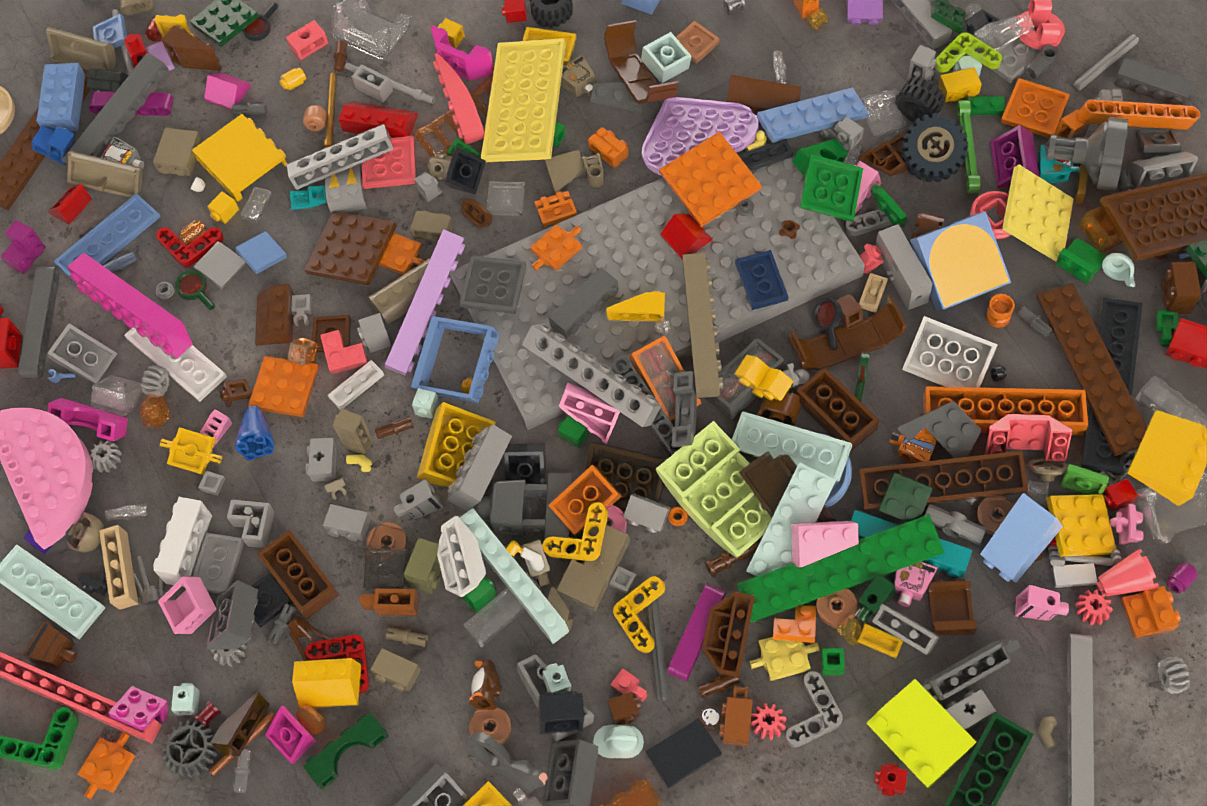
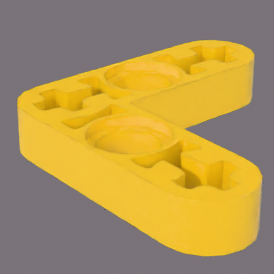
M599 502L593 503L589 507L582 540L548 537L542 544L544 552L548 556L584 561L596 560L601 552L608 518L606 507ZM600 509L602 513H598V516H596L594 512H598ZM593 527L599 528L596 536L589 535ZM554 543L557 547H561V550L559 548H552L551 551L549 546H552ZM575 544L576 550L573 553H567V547ZM591 546H592V548L594 549V552H590V555H589L586 551H587V550H590V548H591Z
M656 576L648 578L617 602L613 608L614 616L635 648L643 653L652 651L655 641L637 614L664 593L665 583ZM653 583L658 584L656 591L653 589ZM645 589L649 591L650 596L644 591ZM638 594H643V602L636 604L635 597ZM621 608H625V612L630 618L627 619L621 614ZM638 622V629L635 632H630V624ZM641 635L642 638H644L645 640H647V641H646V644H647L646 647L642 646L643 642L641 641V639H640L638 636Z

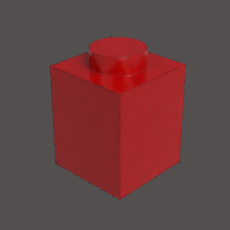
M504 0V6H501L502 16H506L507 23L527 21L525 0Z
M1128 479L1106 487L1103 492L1105 504L1112 512L1133 504L1138 497Z

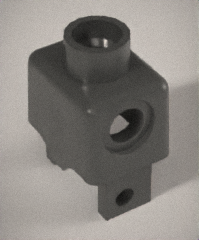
M525 480L496 481L492 485V495H483L478 503V515L481 519H490L492 529L497 534L525 536L526 532H545L546 522L544 519H533V509L528 505V497H547V484H526Z

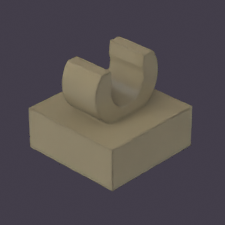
M343 476L324 484L327 493L331 492L334 500L337 499L335 495L337 490H341L343 495H346V489L343 487L346 483Z

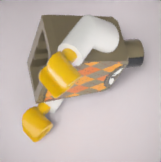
M540 539L523 545L518 544L516 541H511L506 546L507 552L512 556L519 552L520 556L525 558L530 576H535L538 587L550 583L547 575L550 568Z

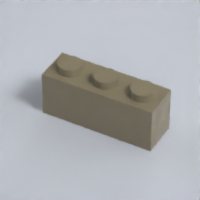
M341 409L339 414H336L333 419V427L344 449L366 456L373 438L363 417Z

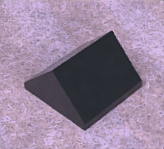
M456 147L444 182L452 189L476 194L486 160Z

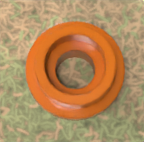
M681 507L672 508L668 515L670 524L677 527L684 525L688 519L686 511ZM680 515L681 519L676 520L674 517Z

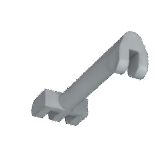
M1051 545L1048 547L1050 564L1053 566L1064 567L1065 561L1115 566L1122 561L1119 550H1113L1110 558L1098 556L1060 557L1057 546Z

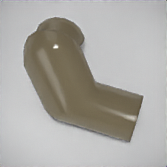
M1053 716L1044 717L1038 728V734L1046 749L1056 745L1051 735L1054 726L1057 725V720Z

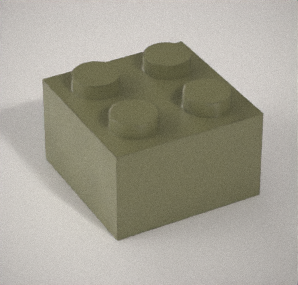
M418 538L404 572L410 588L432 595L434 590L438 589L441 581V568L437 556L439 544Z

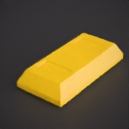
M865 624L857 642L897 658L903 640Z

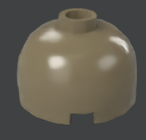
M82 512L83 516L79 518L75 525L72 524L70 526L68 535L71 538L70 541L67 540V545L72 550L85 553L93 551L101 545L99 530L104 529V525L94 515Z

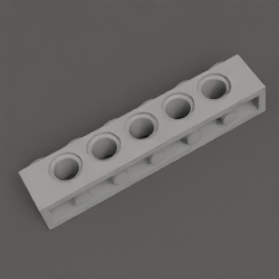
M383 124L287 164L288 176L295 189H300L394 150L391 137Z

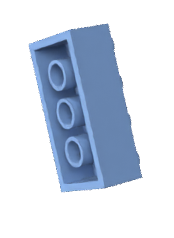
M79 63L47 64L44 66L37 114V123L40 127H50L55 130L59 126L67 128L71 132L78 131L85 83V73Z

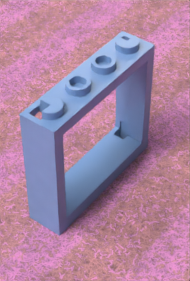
M432 316L411 388L416 391L419 388L436 392L439 397L479 404L480 398L483 396L485 380H487L489 375V366L494 358V349L499 341V332L488 325ZM445 329L485 335L469 394L428 387Z

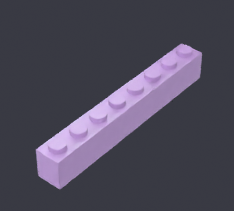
M443 229L387 358L385 368L406 376L407 372L411 373L415 364L412 360L414 355L418 356L422 345L419 343L422 338H426L428 322L437 313V311H434L436 304H441L444 297L441 292L444 287H448L451 280L448 277L450 271H455L458 264L456 257L458 254L462 255L465 244H462L463 237Z

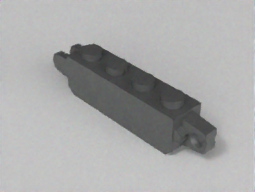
M1004 639L993 641L924 680L925 683L922 686L926 690L929 689L931 695L936 700H944L1012 661L1011 657H1013L1012 652L1021 646L1017 639H1011L1008 642H1005Z

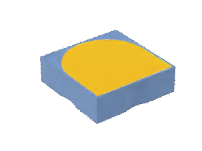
M986 211L910 240L915 254L933 283L930 297L935 310H944L1011 283Z

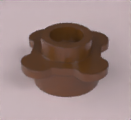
M785 220L782 222V229L779 230V235L795 239L800 225L793 220Z

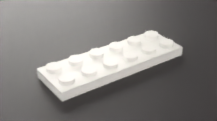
M132 328L124 335L127 340L157 366L166 368L169 371V376L199 402L227 377L220 368L193 345L176 359L172 355H166L161 347H155L147 337H141L135 328Z

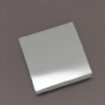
M217 242L193 268L222 289L246 262L228 247Z

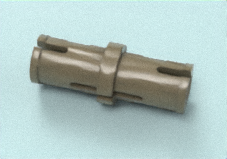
M387 628L389 633H386V640L403 642V645L414 644L423 647L427 645L425 641H428V634L411 632V629Z

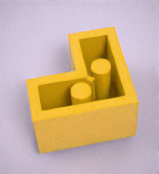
M746 355L734 373L740 378L739 382L746 387L750 386L753 389V394L760 398L764 396L771 401L773 399L781 401L794 382L781 370L770 368L758 357Z

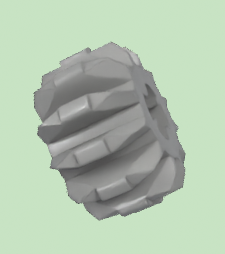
M149 366L147 371H144V376L142 377V392L145 395H149V397H163L164 393L168 391L167 388L171 379L169 371L161 366Z
M100 440L99 445L93 444L94 449L88 450L93 469H97L98 472L102 473L105 470L109 473L110 468L116 469L115 464L121 463L119 457L122 456L119 447L109 440L105 443Z
M243 644L238 649L211 650V653L214 655L213 659L216 662L219 661L221 666H225L227 663L232 667L233 661L240 663L239 657H245L243 650L247 649V647Z
M1177 656L1168 657L1158 663L1157 672L1161 685L1164 686L1166 692L1177 694L1190 687L1189 681H1191V678L1189 677V671L1181 658Z

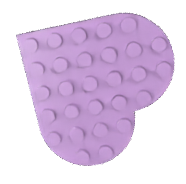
M681 97L665 99L642 146L644 163L651 171L661 175L659 173L660 168L719 131L737 153L752 144L756 139V132L759 131L757 115H754L749 107L738 103Z

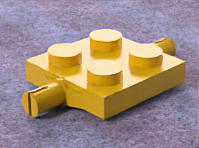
M179 427L173 441L162 439L161 441L164 443L160 442L161 447L170 449L167 464L204 475L210 461L218 464L222 462L218 460H222V456L213 454V447L216 441L214 437Z

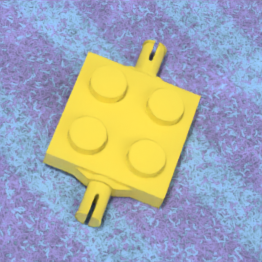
M770 637L758 641L761 658L751 660L749 663L751 669L764 666L770 681L809 671L811 667L807 658L808 654L819 651V646L817 642L805 646L803 642L776 640Z

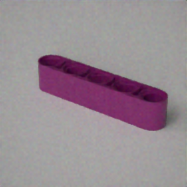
M93 92L88 108L89 111L99 114L115 92ZM152 92L147 97L146 102L136 111L135 115L168 116L171 114L174 98L168 93Z
M706 584L667 671L668 674L687 682L702 650L709 611L724 599L725 591Z

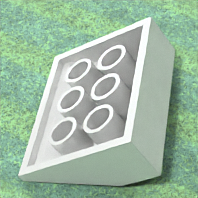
M924 316L902 370L945 387L980 388L998 345Z

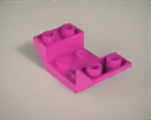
M432 25L431 31L437 53L453 68L458 76L471 81L493 75L494 67L491 51L485 47L475 45L468 55L466 52L459 51L450 45L447 31Z

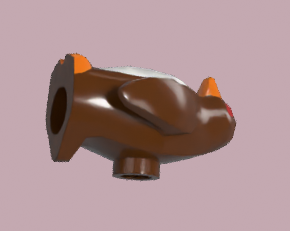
M491 660L475 661L474 664L478 672L472 680L469 704L480 710H495L494 696L498 697L502 691L495 665Z

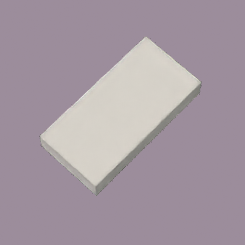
M1094 563L1064 565V567L1052 566L1051 568L1055 588L1096 585L1097 577Z

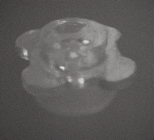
M660 317V320L655 323V333H658V338L662 337V335L667 336L669 333V322L664 320L663 317Z

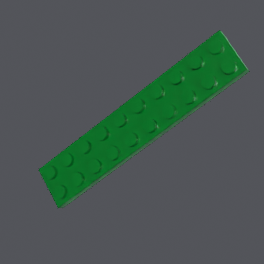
M927 515L860 539L857 545L803 567H797L793 563L737 583V587L740 593L755 596L750 622L753 623L873 580L878 573L884 576L937 557L945 552L931 517Z

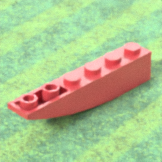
M438 53L434 54L436 61L433 64L436 72H440V75H438L440 84L445 86V88H442L444 96L450 100L447 102L450 112L454 111V115H452L454 124L459 125L457 129L459 138H463L465 144L483 140L484 129L468 89L453 68Z

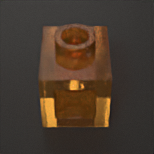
M304 338L292 341L287 360L301 365L314 361L318 343Z

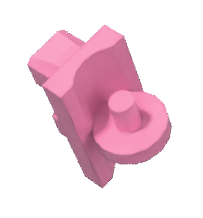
M1129 504L1127 508L1118 510L1116 518L1110 520V525L1116 527V532L1119 533V544L1126 545L1130 542L1137 543L1143 540L1142 530L1136 529V525L1143 521V513L1136 510V505Z

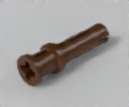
M761 538L738 558L729 552H722L718 557L710 561L706 560L704 563L707 571L712 577H715L716 573L724 569H730L732 564L755 553Z

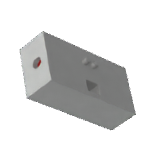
M899 224L879 231L876 246L882 252L881 256L884 261L882 265L907 310L928 303L933 283Z

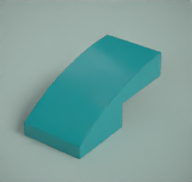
M308 186L306 191H290L291 210L311 208L327 203L325 186Z

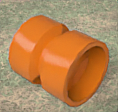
M996 294L991 298L985 317L989 325L995 328H1002L1008 325L1015 306L1013 299L1006 294Z

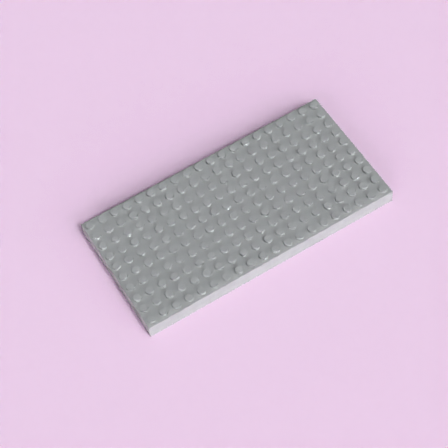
M765 132V136L767 137L765 144L766 146L772 144V142ZM746 149L737 152V154L745 153ZM794 155L783 161L751 171L762 185V189L748 198L754 203V210L750 215L741 216L734 206L702 227L712 238V241L693 254L705 253L706 260H710V271H707V275L712 278V287L709 288V293L713 292L714 304H711V309H715L716 320L713 321V326H717L718 337L714 338L715 343H719L863 276L865 264L835 218L799 208L805 177L792 163L795 158ZM660 178L558 223V226L568 232L576 225L580 227L582 231L574 238L582 244L583 248L557 271L544 264L537 271L531 267L538 260V257L531 252L530 247L552 227L484 256L523 261L527 265L516 314L465 308L472 323L492 326L499 332V341L494 349L492 363L527 430L566 413L559 407V403L567 382L581 388L584 387L522 344L532 325L543 323L549 326L553 333H558L550 326L548 316L600 268H603L618 280V293L615 297L608 299L601 310H597L592 314L591 319L583 323L574 335H570L565 341L579 346L580 351L594 356L595 361L610 367L611 372H613L612 366L616 357L624 356L628 358L627 355L664 335L678 360L692 355L683 260L660 236V233L674 214H690V212L664 178ZM793 220L800 225L795 239L779 235L783 221ZM771 250L789 298L785 302L752 310L737 271L735 259ZM469 263L455 269V271H450L449 274L452 285L460 300ZM659 291L665 293L664 322L607 320V307L645 292ZM479 335L482 343H484L485 335ZM576 359L575 364L578 367V361ZM619 363L616 365V368L618 370H625L626 366ZM591 369L590 374L593 377V371ZM606 379L605 384H606V386L608 387V386H609V383H608V380ZM629 379V380H627L626 382H628V383L630 384V383L634 382L635 380H634V379Z

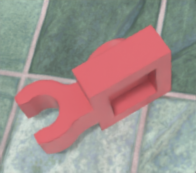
M623 668L610 684L620 694L624 695L632 692V695L638 697L642 702L648 696L646 694L647 691L637 686L640 683L639 679Z

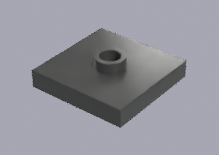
M1172 128L1136 130L1135 136L1143 153L1181 152L1182 146Z

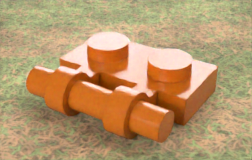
M569 191L556 192V195L547 198L544 196L540 200L534 201L535 207L539 208L537 210L543 227L577 216L572 198L567 199L570 198Z

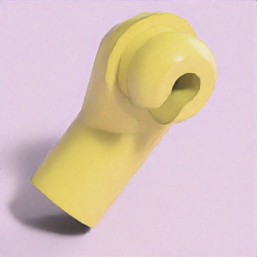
M764 131L756 132V139L753 144L746 146V152L765 146L767 137Z
M365 455L346 456L347 464H359L362 472L371 471L372 462Z

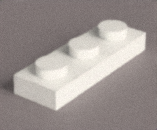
M370 360L328 394V397L341 410L382 378L384 373Z

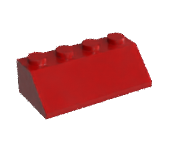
M351 101L343 105L338 120L342 131L356 134L364 133L384 124L390 137L397 138L411 136L418 112Z
M1181 318L1172 334L1165 355L1174 360H1181L1190 363L1192 366L1207 369V326Z

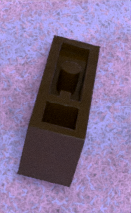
M255 692L220 725L210 743L222 755L239 757L270 704L259 692Z

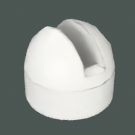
M196 177L191 190L202 192L205 182L201 178Z

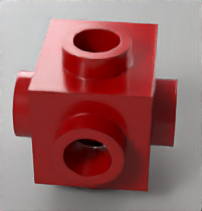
M886 763L885 766L882 765L880 771L876 770L874 783L878 784L877 790L882 791V795L885 796L903 795L908 770L900 769L898 765Z

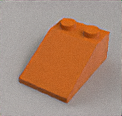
M591 465L548 506L569 530L576 535L585 527L588 509L593 503H602L608 510L622 495L597 467ZM599 509L598 512H594V514L598 516V513H602V511Z

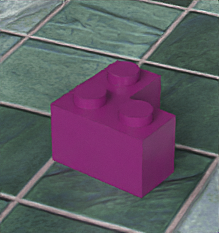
M15 220L5 232L11 244L0 257L7 266L25 274L46 247L31 227Z

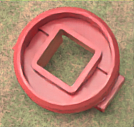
M1031 0L1028 6L1029 10L1021 14L1016 25V33L1019 39L1027 46L1042 50L1046 45L1058 46L1064 36L1065 27L1063 22L1051 13L1052 1Z
M990 191L981 194L975 199L970 216L987 212L997 206L996 213L1002 220L995 224L989 216L988 219L995 238H1007L1011 234L1002 228L1009 194L1001 191Z

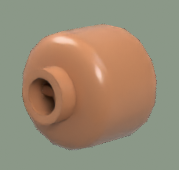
M319 105L307 107L303 117L304 126L311 131L322 130L327 120L326 111Z

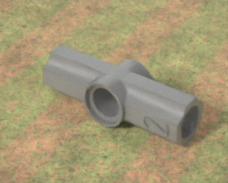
M932 504L929 505L925 516L930 515L933 525L941 528L948 536L954 538L962 537L980 545L987 528L967 520L966 516L959 512H948Z

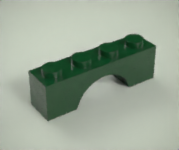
M371 712L368 715L364 714L353 727L343 730L339 738L328 742L319 754L309 757L303 767L316 785L323 790L339 777L337 770L338 761L347 749L358 745L374 749L389 735Z

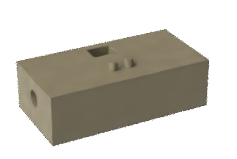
M606 525L599 557L594 561L572 559L557 588L559 595L596 612L631 541L629 535ZM593 527L589 535L596 536L599 528ZM591 546L590 550L586 552L590 555V552H594V549Z

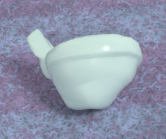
M1122 253L1107 255L1102 263L1105 274L1114 280L1125 281L1128 287H1135L1133 276L1135 268L1132 260Z

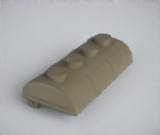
M54 27L46 29L52 61L62 64L79 63L81 68L88 71L89 68L114 71L116 55L112 44Z
M71 150L68 152L67 183L75 185L81 183L84 187L129 198L136 193L140 194L143 169L141 167Z
M431 258L368 296V300L376 311L381 314L387 325L408 312Z

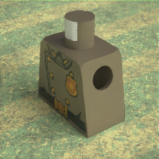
M580 55L563 67L560 86L575 97L580 96L584 92L591 97L592 86L596 83L595 74L584 57Z

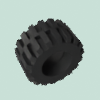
M529 0L531 15L534 21L536 20V23L542 24L543 27L549 26V28H553V26H560L561 23L565 24L566 20H569L571 18L570 15L573 13L572 0Z
M914 77V79L910 78L907 80L896 96L895 104L903 116L914 122L918 118L922 120L923 116L927 114L929 118L932 117L933 113L939 114L944 107L945 96L938 89V86L931 83V81Z

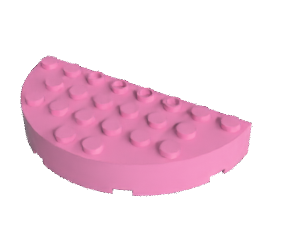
M33 408L0 410V461L35 541L43 549H46L60 540L72 524L75 525L87 506L93 486L91 482L93 473L91 457L82 440L59 417Z

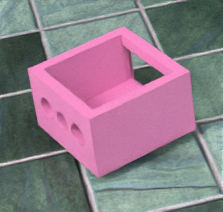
M183 576L158 601L174 634H192L217 610L200 577ZM184 584L186 590L176 600H168Z

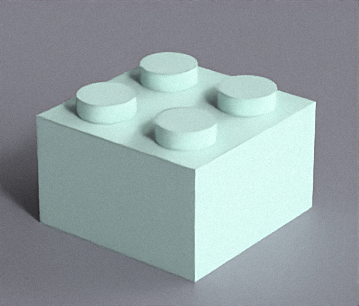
M670 32L644 46L641 60L662 84L689 69L692 56Z

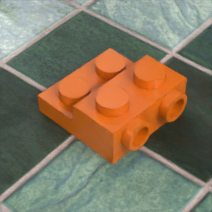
M1165 586L1144 590L1143 593L1122 597L1121 599L1135 639L1172 631L1179 626L1181 621L1180 614L1177 610H1173L1171 605L1173 603V596L1170 591H1166Z

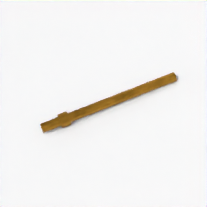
M330 73L324 149L334 145L333 125L336 73Z

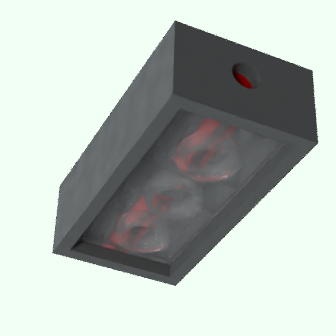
M758 338L718 372V376L723 379V389H720V396L705 397L731 420L758 397L752 393L753 389L750 386L746 387L739 382L740 378L734 374L746 355L758 357L770 368L786 371L785 359Z

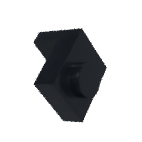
M105 572L99 581L84 574H81L78 579L83 585L82 589L90 594L96 592L104 596L108 592Z

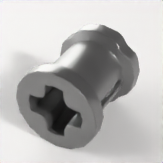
M724 0L723 2L725 10L729 15L740 8L745 9L746 6L744 0Z

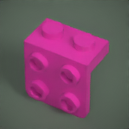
M131 686L111 708L109 716L139 730H145L154 719L161 723L166 721L168 718V704L162 698Z

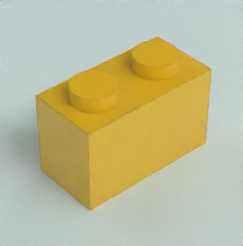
M973 67L940 75L938 87L945 96V103L954 102L968 96L979 95L981 81Z

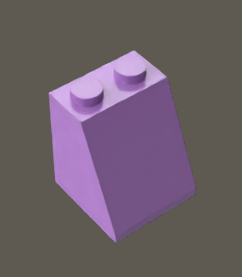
M846 0V23H851V25H861V23L878 25V23H881L883 19V0Z

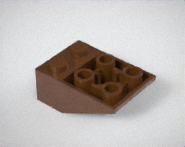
M174 26L161 39L171 61L183 68L217 71L222 69L213 46L209 43L205 44L197 36L193 37L183 28L180 29Z

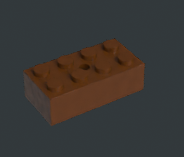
M826 368L822 369L796 390V395L800 397L801 407L833 438L851 443V451L877 431L879 419Z
M290 530L257 553L306 620L339 596L336 589Z

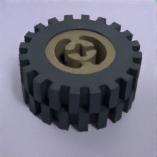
M933 113L930 118L927 114L923 116L922 120L918 118L914 121L913 126H909L902 143L901 157L905 160L906 166L910 168L909 173L911 175L916 173L919 180L922 177L927 178L926 182H931L932 179H936V182H941L942 178L947 180L952 174L955 175L967 155L968 142H966V132L962 133L963 126L961 124L956 126L957 120L954 118L949 121L947 120L948 115L943 114L942 118L938 117V113ZM935 136L932 137L931 141H928L926 150H924L922 148V142L927 137ZM944 144H946L948 152L940 158H933L942 153ZM932 145H933V146L938 145V149H937V148L932 149L931 147H932Z

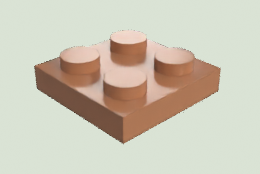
M693 21L676 37L692 56L691 60L696 64L720 43V38L696 21Z

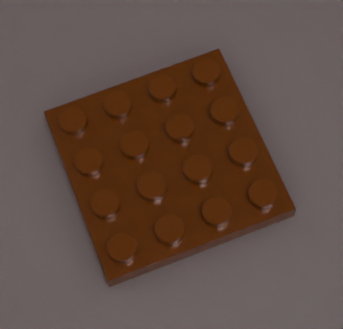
M332 211L304 271L310 275L369 286L397 227L395 221Z

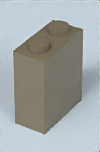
M164 128L153 160L157 171L162 174L170 173L179 176H191L196 163L192 149L203 142L198 131Z

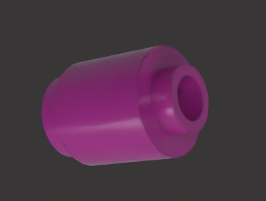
M1181 563L1168 577L1167 586L1178 594L1186 591L1198 578L1196 568L1189 563Z

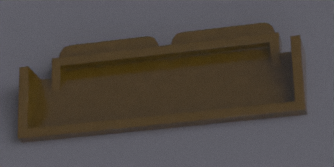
M767 451L739 471L771 518L782 499L797 465L788 454H781L774 459L770 452ZM824 504L816 523L837 522Z

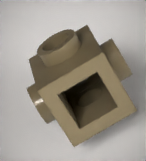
M436 153V155L431 157L428 161L430 175L435 176V179L444 180L452 157L447 156L446 153Z

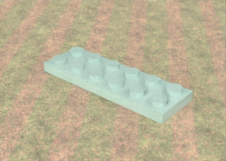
M743 411L732 437V441L740 448L739 452L760 457L769 451L774 459L781 454H788L797 466L800 462L835 479L837 482L840 481L852 448V444Z
M799 462L746 570L747 572L760 576L792 564L791 524L816 523L834 486L835 479Z
M17 544L0 563V583L79 640L106 608Z

